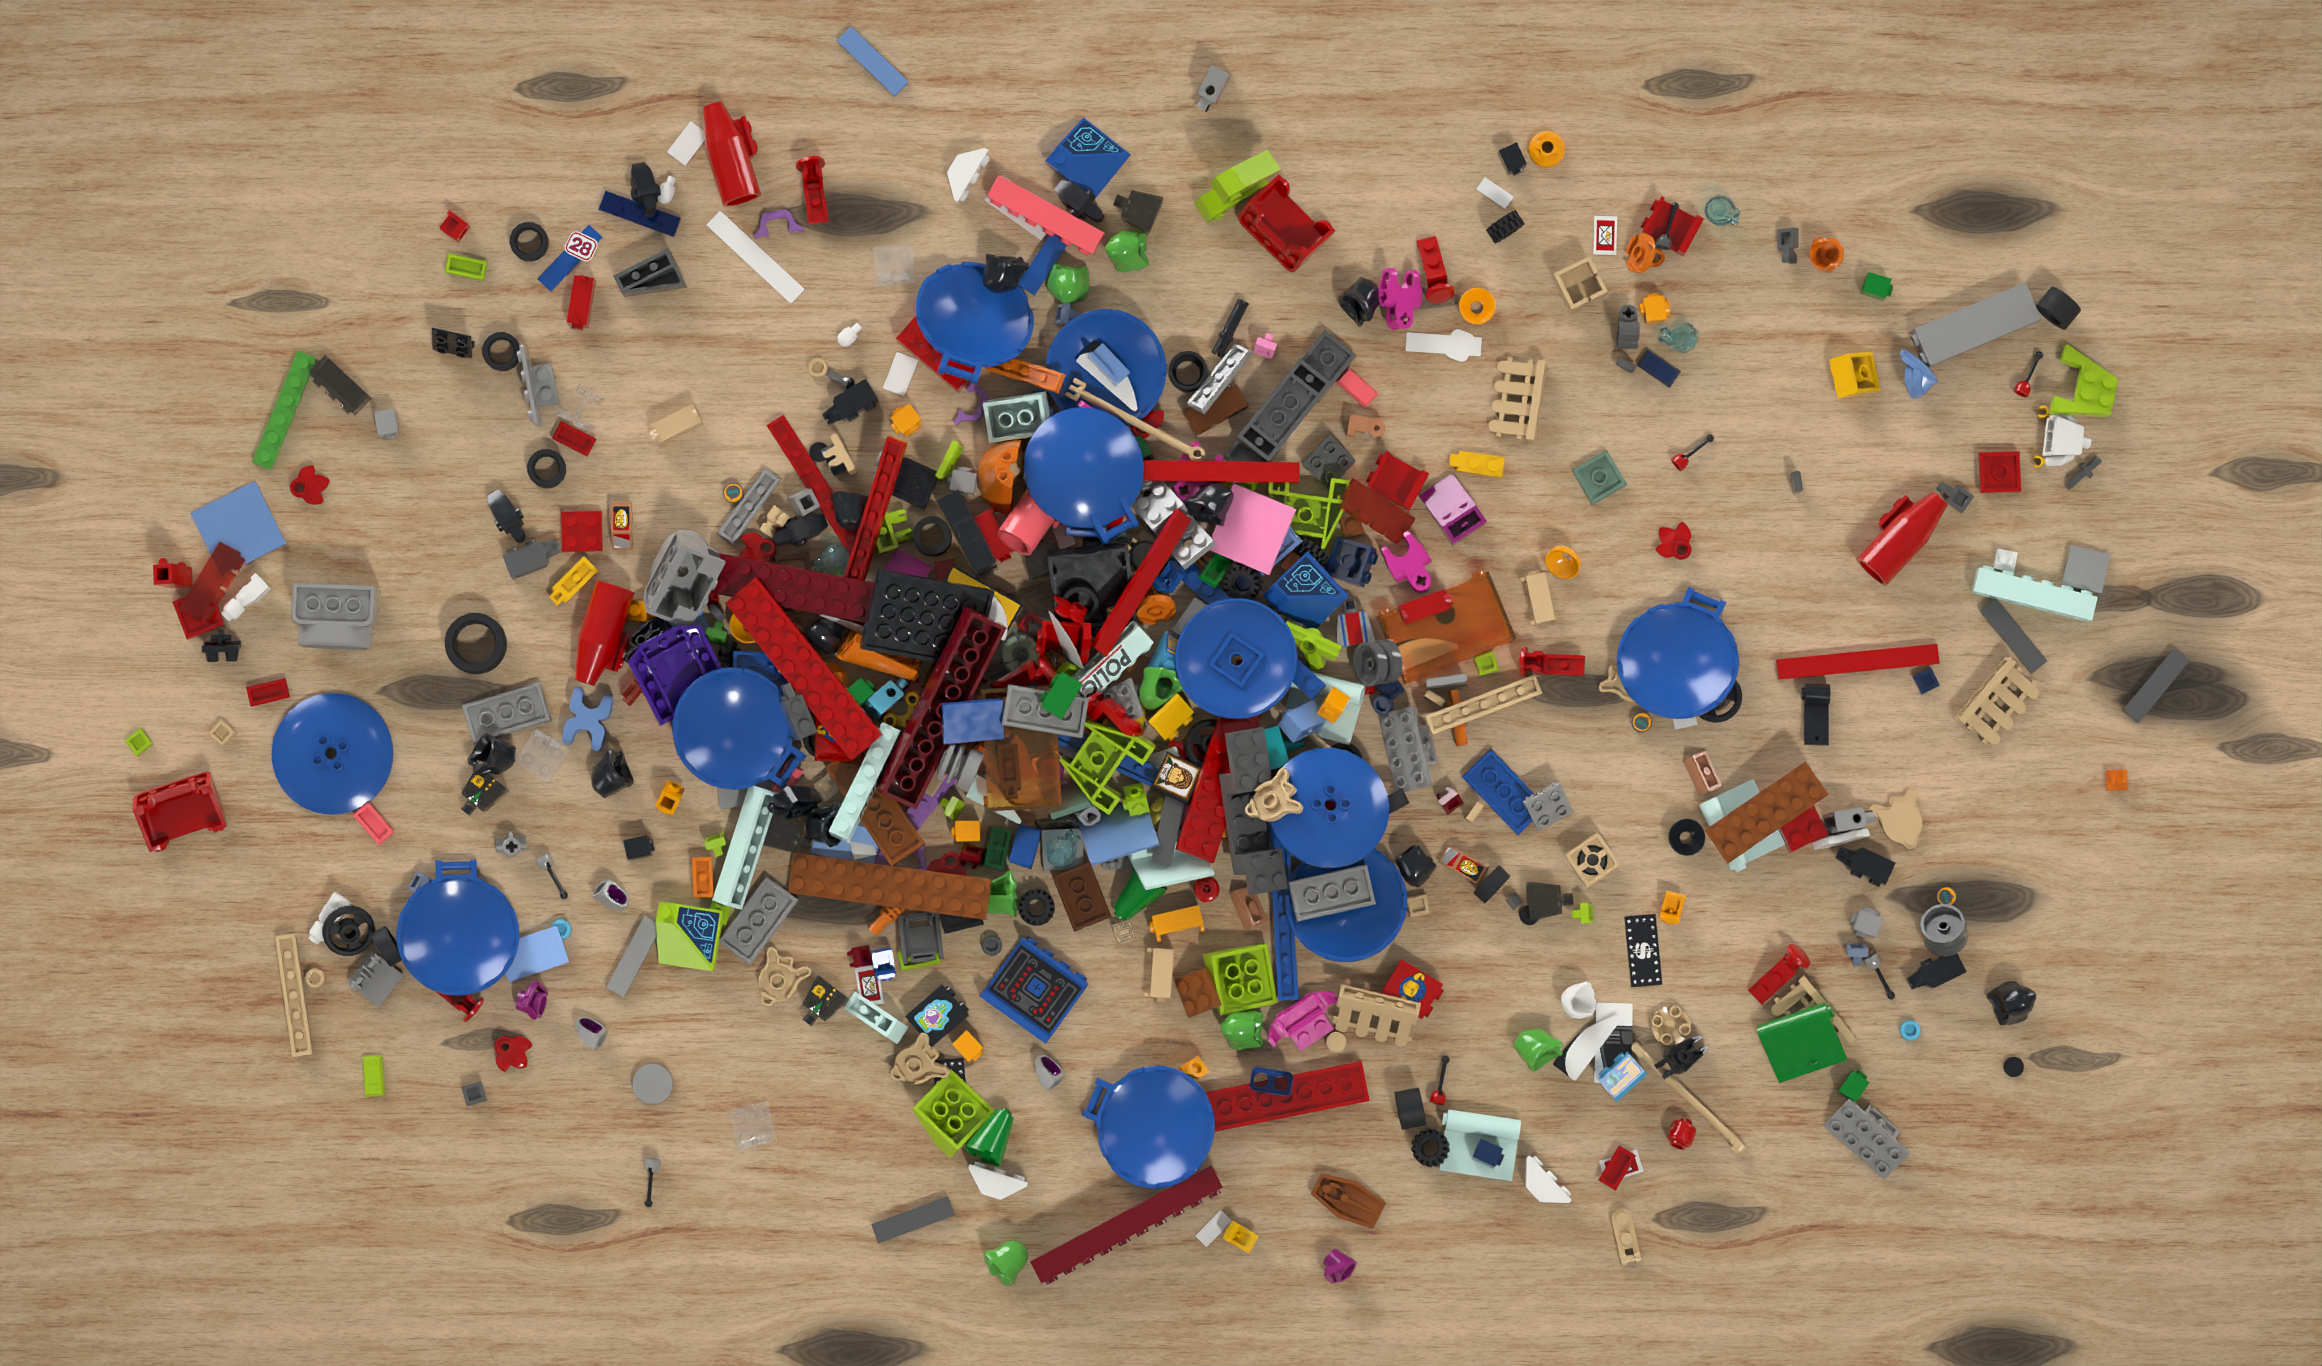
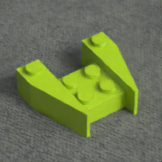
M1267 149L1216 176L1210 183L1213 189L1200 196L1194 205L1206 223L1212 220L1217 222L1225 216L1224 213L1264 188L1268 184L1266 178L1277 173L1281 168Z
M1331 478L1328 498L1290 493V483H1269L1270 499L1297 509L1290 524L1295 533L1302 536L1322 538L1321 548L1325 550L1349 502L1351 481Z
M1087 719L1084 726L1092 730V733L1073 760L1062 755L1059 761L1091 803L1110 815L1121 799L1122 794L1107 785V781L1126 754L1144 765L1156 745L1142 735L1131 737L1124 734L1117 727Z

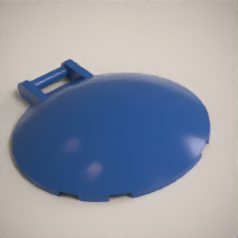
M962 262V264L952 266L948 264L937 269L935 273L928 276L922 283L915 302L916 319L924 337L942 354L938 373H947L969 380L971 384L977 385L982 367L1004 364L1017 357L1027 346L1034 327L1033 310L1030 309L1028 297L1020 286H1016L1015 290L1001 294L990 292L983 285L985 264L975 262ZM951 360L973 367L974 371L970 373L949 366L947 362Z
M1098 309L1088 311L1073 318L1055 336L1046 359V368L1066 375L1059 394L1048 391L1060 411L1079 408L1077 404L1082 400L1094 409L1109 413L1081 397L1077 403L1065 397L1066 392L1075 394L1068 388L1070 385L1076 388L1079 387L1072 382L1076 378L1087 384L1085 391L1140 420L1156 405L1166 382V358L1158 337L1142 320L1120 310ZM1093 341L1100 345L1103 343L1130 371L1127 377L1135 394L1136 411L1130 409L1076 361ZM1037 388L1031 393L1044 392L1046 390ZM1048 402L1051 417L1056 413ZM1111 414L1112 416H1114V417H1116L1118 420H1120L1124 425H1126V426L1132 425V424H1130V423H1128V422H1126V421H1124V420L1118 418L1117 416Z
M1086 407L1067 409L1054 414L1044 421L1032 435L1024 455L1025 482L1031 497L1046 515L1051 516L1061 524L1070 527L1094 528L1102 544L1109 542L1110 538L1131 527L1134 529L1139 526L1130 507L1136 500L1142 486L1144 462L1139 444L1128 427L1109 413ZM1125 515L1127 521L1106 532L1104 531L1103 526Z
M1688 587L1682 602L1654 606L1639 617H1636L1629 624L1618 646L1617 670L1625 691L1636 704L1660 717L1687 719L1709 712L1727 697L1736 681L1739 669V654L1735 638L1720 619L1727 602L1715 600ZM1691 599H1694L1703 604L1716 608V611L1713 612L1694 603H1691L1690 601Z
M730 667L714 670L695 680L679 699L672 722L674 745L685 767L701 781L722 789H745L767 779L781 789H784L787 786L786 782L799 763L804 761L807 756L792 746L793 736L780 705L782 702L781 697L784 696L780 689L765 676L742 668ZM791 753L794 755V758L781 777L778 778L775 774Z
M1374 848L1363 859L1338 868H1322L1305 862H1301L1296 867L1289 881L1367 864L1376 902L1375 905L1296 922L1288 887L1285 897L1288 922L1298 940L1314 954L1337 962L1360 961L1380 953L1398 935L1406 917L1407 891L1397 867L1380 851Z
M470 859V861L442 862V860H435L436 879L416 890L400 913L396 933L398 951L409 973L427 988L447 995L461 996L474 994L489 988L499 981L512 965L519 945L517 916L500 890L477 878L476 859ZM442 870H470V874L442 875Z
M1155 1065L1135 1069L1114 1084L1097 1078L1095 1082L1097 1085L1088 1106L1081 1115L1097 1122L1100 1150L1111 1166V1169L1117 1175L1134 1185L1155 1189L1181 1183L1201 1167L1213 1144L1215 1119L1208 1096L1192 1077L1175 1068ZM1106 1088L1107 1092L1096 1115L1093 1112L1103 1089Z

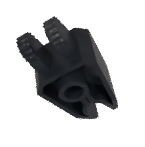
M644 162L632 164L631 198L636 202L637 207L642 206L645 216L652 218L656 214L658 196L661 195L659 184L655 183L651 168Z
M1061 180L1054 190L1062 203L1071 209L1069 212L1078 219L1081 217L1085 220L1089 217L1096 223H1102L1104 214L1097 207L1096 196L1089 190H1082L1073 182Z
M497 489L487 496L488 506L497 519L494 523L500 532L504 530L507 535L510 533L516 542L522 543L526 539V535L521 527L524 525L522 521L524 515L519 507L515 509L507 496Z
M810 514L799 519L796 516L788 519L784 529L775 533L772 540L778 546L790 542L791 546L796 545V547L807 544V540L819 536L827 528L828 523L824 514Z
M659 617L646 622L630 637L631 648L624 655V661L626 663L629 661L641 643L672 628V626Z
M789 785L780 793L773 795V802L768 804L767 809L773 814L783 813L784 817L788 820L807 816L811 809L818 807L817 804L822 802V799L817 791L808 786Z
M1702 1036L1692 1037L1664 1051V1059L1654 1065L1656 1069L1663 1067L1665 1063H1668L1671 1069L1663 1073V1079L1668 1078L1673 1073L1683 1074L1704 1055L1708 1049V1044L1699 1050L1693 1049L1694 1044L1703 1038Z

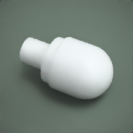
M668 176L666 183L660 185L661 195L658 196L660 203L666 204L672 200L675 193L673 185L676 178Z
M856 323L851 328L848 326L839 333L837 337L839 345L848 347L858 337L857 333L862 329L859 323Z

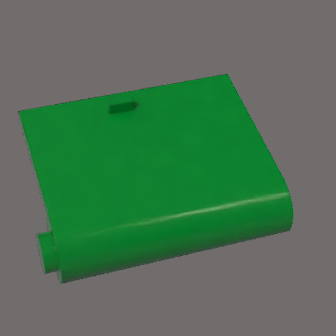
M1824 1002L1757 1025L1759 1038L1779 1083L1848 1060L1833 1025L1835 1012L1832 1005Z

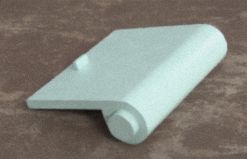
M1314 673L1326 684V687L1313 699L1319 707L1332 687L1350 697L1336 722L1333 724L1327 720L1322 728L1314 733L1320 738L1350 745L1363 702L1365 686ZM1292 682L1286 708L1294 710L1302 702L1308 703L1312 700Z
M1754 779L1700 804L1699 807L1710 827L1760 793ZM1779 830L1728 863L1730 870L1735 869L1737 873L1747 868L1746 863L1785 845Z
M1179 827L1178 836H1177V840H1176V845H1177V842H1178L1179 835H1180V832H1181L1182 827ZM1154 847L1128 855L1145 890L1214 876V871L1209 862L1178 850H1174L1171 866L1151 862Z
M1448 1109L1447 1113H1443L1442 1125H1445L1444 1136L1450 1144V1152L1447 1154L1448 1158L1444 1159V1163H1440L1439 1171L1512 1181L1521 1120ZM1480 1139L1503 1148L1501 1154L1505 1156L1500 1166L1496 1165L1492 1169L1471 1159Z

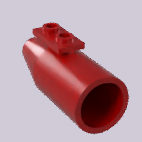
M715 102L704 106L705 150L723 206H736L760 197L762 194L751 159L757 154L758 147L756 141L751 136L752 127L750 122L746 120V116L733 120L722 102Z
M1934 492L1915 504L1907 495L1902 499L1899 498L1894 503L1891 511L1883 514L1880 518L1878 525L1882 532L1856 558L1859 565L1873 579L1883 586H1887L1928 542L1948 506L1947 503Z
M596 580L577 640L576 681L595 686L605 669L618 672L624 664V651L630 645V633L623 632L635 592Z

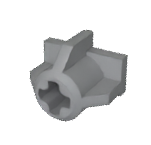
M508 832V838L495 839L496 853L503 852L508 857H514L520 851L527 850L526 836L513 837V832Z

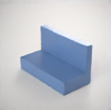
M1103 343L1095 351L1088 354V359L1115 387L1130 374V371Z

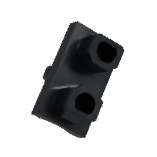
M218 629V635H211V641L204 642L202 653H205L207 662L219 661V652H226V661L235 662L238 660L239 650L242 647L241 641H231V635H224V630Z

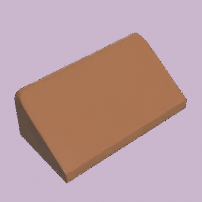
M1706 750L1683 760L1699 796L1722 787Z
M1247 886L1230 893L1232 902L1245 930L1268 921L1257 894L1248 895Z

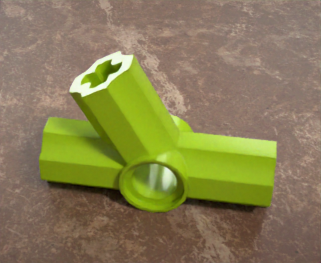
M1286 621L1294 637L1295 644L1299 645L1300 650L1305 654L1307 666L1311 670L1318 671L1320 668H1324L1326 664L1325 658L1336 661L1342 647L1341 645L1322 637V633L1315 628L1306 630Z

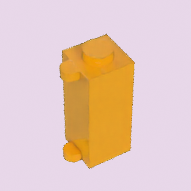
M1199 905L1153 915L1152 921H1149L1151 933L1155 932L1157 942L1161 941L1160 935L1200 926L1201 932L1205 931Z

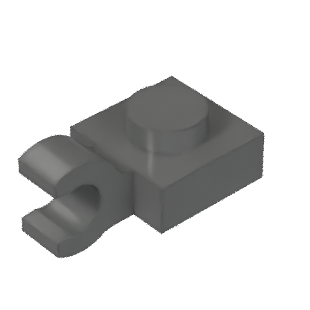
M1799 228L1778 229V250H1782V263H1797V255L1794 249L1799 248Z
M1942 482L1936 488L1940 493L1948 496L1945 502L1960 513L1964 512L1974 497L1959 485H1956L1953 489L1945 482Z

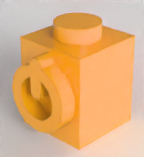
M1658 293L1647 294L1646 298H1643L1642 304H1639L1640 315H1644L1645 325L1665 322L1667 317H1670L1668 298H1664V295L1658 296Z
M910 404L904 408L900 406L891 413L893 416L890 418L892 421L890 426L896 434L901 433L908 438L922 427L920 424L922 419Z
M667 780L654 807L664 814L673 815L685 788L677 782Z
M1199 1055L1177 1069L1186 1073L1195 1081L1209 1073L1208 1068Z

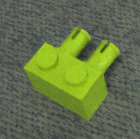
M904 508L891 513L886 511L874 550L875 556L893 551L899 547L898 544L913 540V534L905 536L912 532L910 527L898 532H894L892 528L893 524L907 521V515L898 517L906 513Z

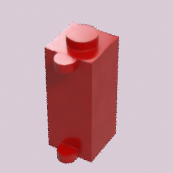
M574 275L567 316V324L571 326V329L582 331L583 328H589L596 285L594 278Z
M993 507L975 516L974 520L996 562L1004 563L1012 558L1011 554L1015 551L1004 544L998 537L997 532L1000 526L993 515L997 509Z
M160 558L159 564L153 565L154 585L172 589L192 588V567L186 566L184 562L173 564L168 563L166 558Z
M1445 589L1401 604L1398 606L1404 626L1451 610L1450 605L1453 604L1450 593H1446Z

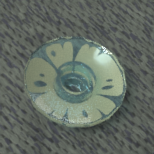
M1026 634L1011 636L1002 648L1001 658L1004 666L1012 672L1030 660L1037 663L1039 653H1035L1036 641ZM1022 652H1025L1024 658H1021Z

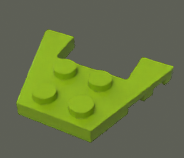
M2065 344L2062 349L2060 363L2079 369L2073 401L2054 396L2051 401L2049 414H2065V416L2084 414V416L2109 417L2113 409L2118 378L2070 345Z

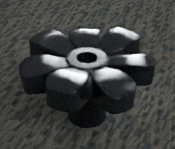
M726 641L724 644L725 648L722 647L718 651V655L722 657L721 660L723 663H726V666L732 667L733 651L741 650L737 648L735 641Z

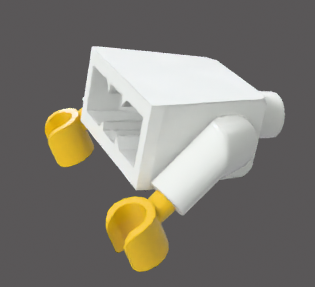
M2046 406L2039 407V410L2046 411V414H2037V417L2041 420L2047 418L2043 456H2046V458L2042 459L2040 456H2034L2032 459L2039 458L2041 460L2040 465H2033L2034 468H2040L2044 464L2046 466H2062L2072 461L2075 455H2081L2082 448H2090L2091 438L2084 436V427L2079 425L2073 416H2065V414L2050 415Z

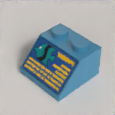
M1165 631L1147 667H1165L1168 670L1175 671L1178 678L1175 653L1179 638Z
M1628 1051L1625 1054L1623 1052L1620 1053L1613 1060L1615 1063L1610 1068L1606 1066L1599 1073L1598 1081L1617 1102L1647 1075L1646 1071Z

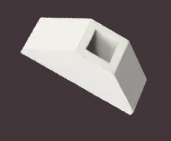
M983 148L957 155L947 171L956 204H959L960 201H965L970 192L967 189L971 183L974 185L980 176L978 173L981 166L985 167L990 159L988 149Z
M1528 1155L1525 1161V1188L1539 1202L1570 1203L1572 1201L1569 1197L1571 1193L1564 1186L1560 1188L1555 1183L1557 1178L1550 1171L1546 1173L1541 1168L1543 1163L1536 1156L1532 1158Z
M976 1161L974 1165L969 1164L968 1167L981 1194L1002 1200L1028 1185V1182L1024 1181L1025 1177L1016 1174L1013 1177L1006 1176V1171L994 1168L991 1171L986 1169L985 1164Z

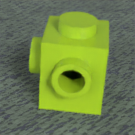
M1142 782L1123 787L1125 798L1122 799L1124 810H1129L1130 817L1141 815L1145 812L1150 813Z

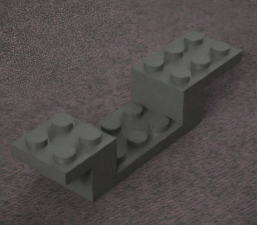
M1324 330L1304 357L1297 361L1240 432L1237 440L1224 457L1229 461L1272 462L1280 452L1283 444L1315 404L1321 401L1356 357V354Z
M1264 727L1225 733L1230 773L1219 774L1233 873L1234 875H1246L1248 895L1287 889L1282 848H1270L1266 821L1257 817H1249L1245 813V807L1250 803L1251 799L1253 800L1256 793L1255 789L1262 783L1272 780Z

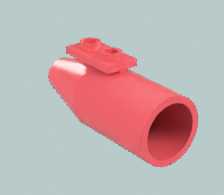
M1026 489L997 534L1001 541L1012 550L1023 555H1031L1051 524L1053 523L1052 527L1056 529L1061 523L1046 515L1034 502L1028 489Z

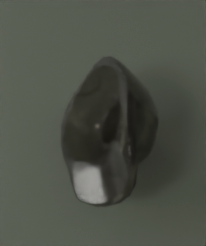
M1075 812L1053 820L1049 813L1048 818L1034 819V823L1037 828L1042 830L1073 829L1078 826V819Z

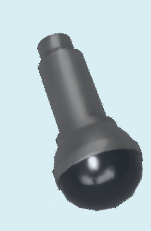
M830 370L826 373L828 378L840 383L845 390L855 385V381L851 376H842Z

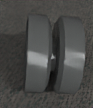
M1389 639L1359 644L1353 657L1356 677L1366 687L1395 683L1402 673V656L1397 645Z
M1939 904L1931 907L1924 913L1920 926L1925 946L1931 953L1947 957L1957 954L1965 947L1968 940V932L1964 915L1958 908L1949 904Z

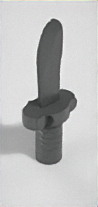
M2096 456L2087 465L2084 462L2080 463L2079 466L2082 470L2068 481L2067 489L2073 488L2086 475L2091 478L2093 476L2091 471L2102 460Z

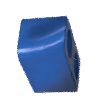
M1018 825L1009 858L1010 863L1032 869L1042 829Z
M1255 1067L1251 1073L1250 1089L1289 1096L1291 1095L1293 1075L1286 1071ZM1264 1073L1267 1075L1268 1083L1266 1086L1258 1087L1255 1085L1254 1077L1256 1074ZM1278 1076L1287 1078L1288 1086L1285 1090L1275 1088L1274 1080Z

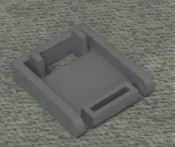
M925 912L898 916L903 964H908L907 957L910 956L911 963L936 960L935 953H939L940 960L944 959L938 913ZM929 919L930 926L910 928V921Z

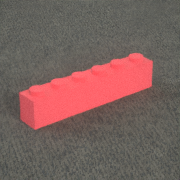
M998 175L987 195L991 199V204L999 208L1002 205L1009 208L1007 212L1017 218L1020 214L1026 218L1025 222L1033 227H1036L1037 224L1042 226L1044 233L1052 237L1054 234L1060 236V241L1068 246H1071L1073 243L1079 247L1077 251L1086 256L1089 253L1095 255L1106 235L1097 228Z

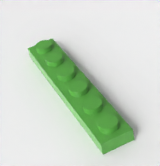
M297 351L252 463L273 470L317 358Z

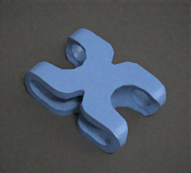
M576 687L569 706L576 717L566 721L562 742L565 745H570L579 731L588 730L592 734V749L600 752L607 733L605 727L600 722L610 718L614 697L612 694H605L597 708L589 709L584 704V690L581 687Z

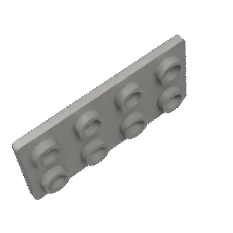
M519 345L520 350L517 351L519 363H522L524 369L521 371L523 383L525 382L527 385V390L524 393L526 402H529L531 410H528L530 422H533L535 426L540 428L543 427L540 407L559 404L553 367L551 363L532 367L529 349L525 345Z
M1415 706L1392 711L1386 715H1379L1395 791L1403 789L1404 792L1431 786L1432 780L1428 766L1437 765L1438 762L1432 736L1427 725L1419 726Z
M1848 1099L1824 1124L1826 1129L1883 1179H1886L1910 1154V1151L1896 1140L1900 1130L1871 1104L1862 1110L1855 1102Z

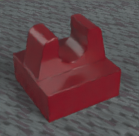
M1446 787L1445 789L1448 793L1443 797L1438 793L1436 797L1442 809L1449 815L1464 802L1455 789Z
M964 843L959 857L961 866H964L965 862L968 861L972 862V869H975L980 862L984 848Z
M869 945L854 947L847 952V956L853 955L854 962L849 964L850 967L860 968L873 965Z

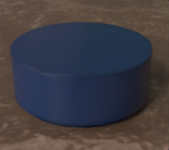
M1380 694L1374 698L1372 705L1376 713L1386 715L1392 711L1394 702L1388 694Z

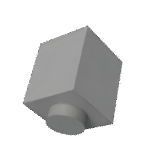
M394 408L374 412L377 434L380 438L392 440L396 438L395 435H401L397 411Z
M802 489L787 498L796 516H804L820 507L812 489Z

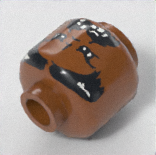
M1045 649L1044 658L1057 671L1064 661L1066 662L1063 652L1059 649ZM1038 653V655H1037L1038 658H1037L1036 664H1037L1039 667H1041V666H1040V663H1039V653Z

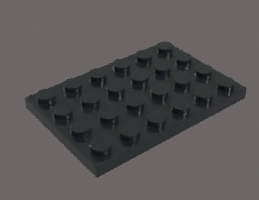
M878 569L860 648L938 662L965 606L989 617L995 591Z

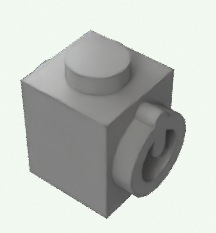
M955 467L952 475L948 474L947 486L950 487V492L959 490L962 497H965L966 494L974 495L977 473H974L972 468Z
M1862 906L1857 914L1853 913L1850 924L1853 926L1851 930L1856 931V936L1865 939L1867 936L1876 938L1883 918L1879 917L1880 912Z

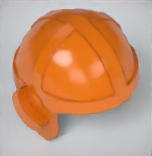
M1822 237L1813 240V244L1810 247V262L1820 271L1833 272L1844 259L1842 244L1834 238L1822 239Z

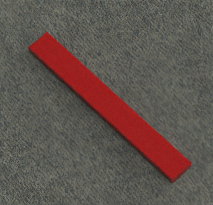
M780 416L766 426L805 487L812 489L820 505V510L848 554L851 555L858 530L849 531L842 529L838 525L831 500V492L833 491L785 416Z
M887 436L844 577L859 580L866 579L908 444L905 441L892 436Z
M1143 460V481L1299 483L1300 475L1299 462Z
M1175 508L1090 646L1102 655L1108 656L1192 521L1180 510Z
M1938 644L1776 659L1778 680L1940 664Z

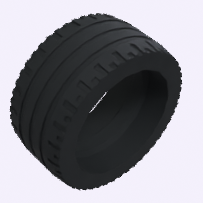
M468 613L457 618L450 625L445 636V651L449 660L458 669L469 674H484L493 670L501 663L507 649V638L501 625L492 617L482 613ZM468 625H484L494 634L496 641L495 650L491 657L484 662L469 663L458 654L456 647L457 637L460 631Z

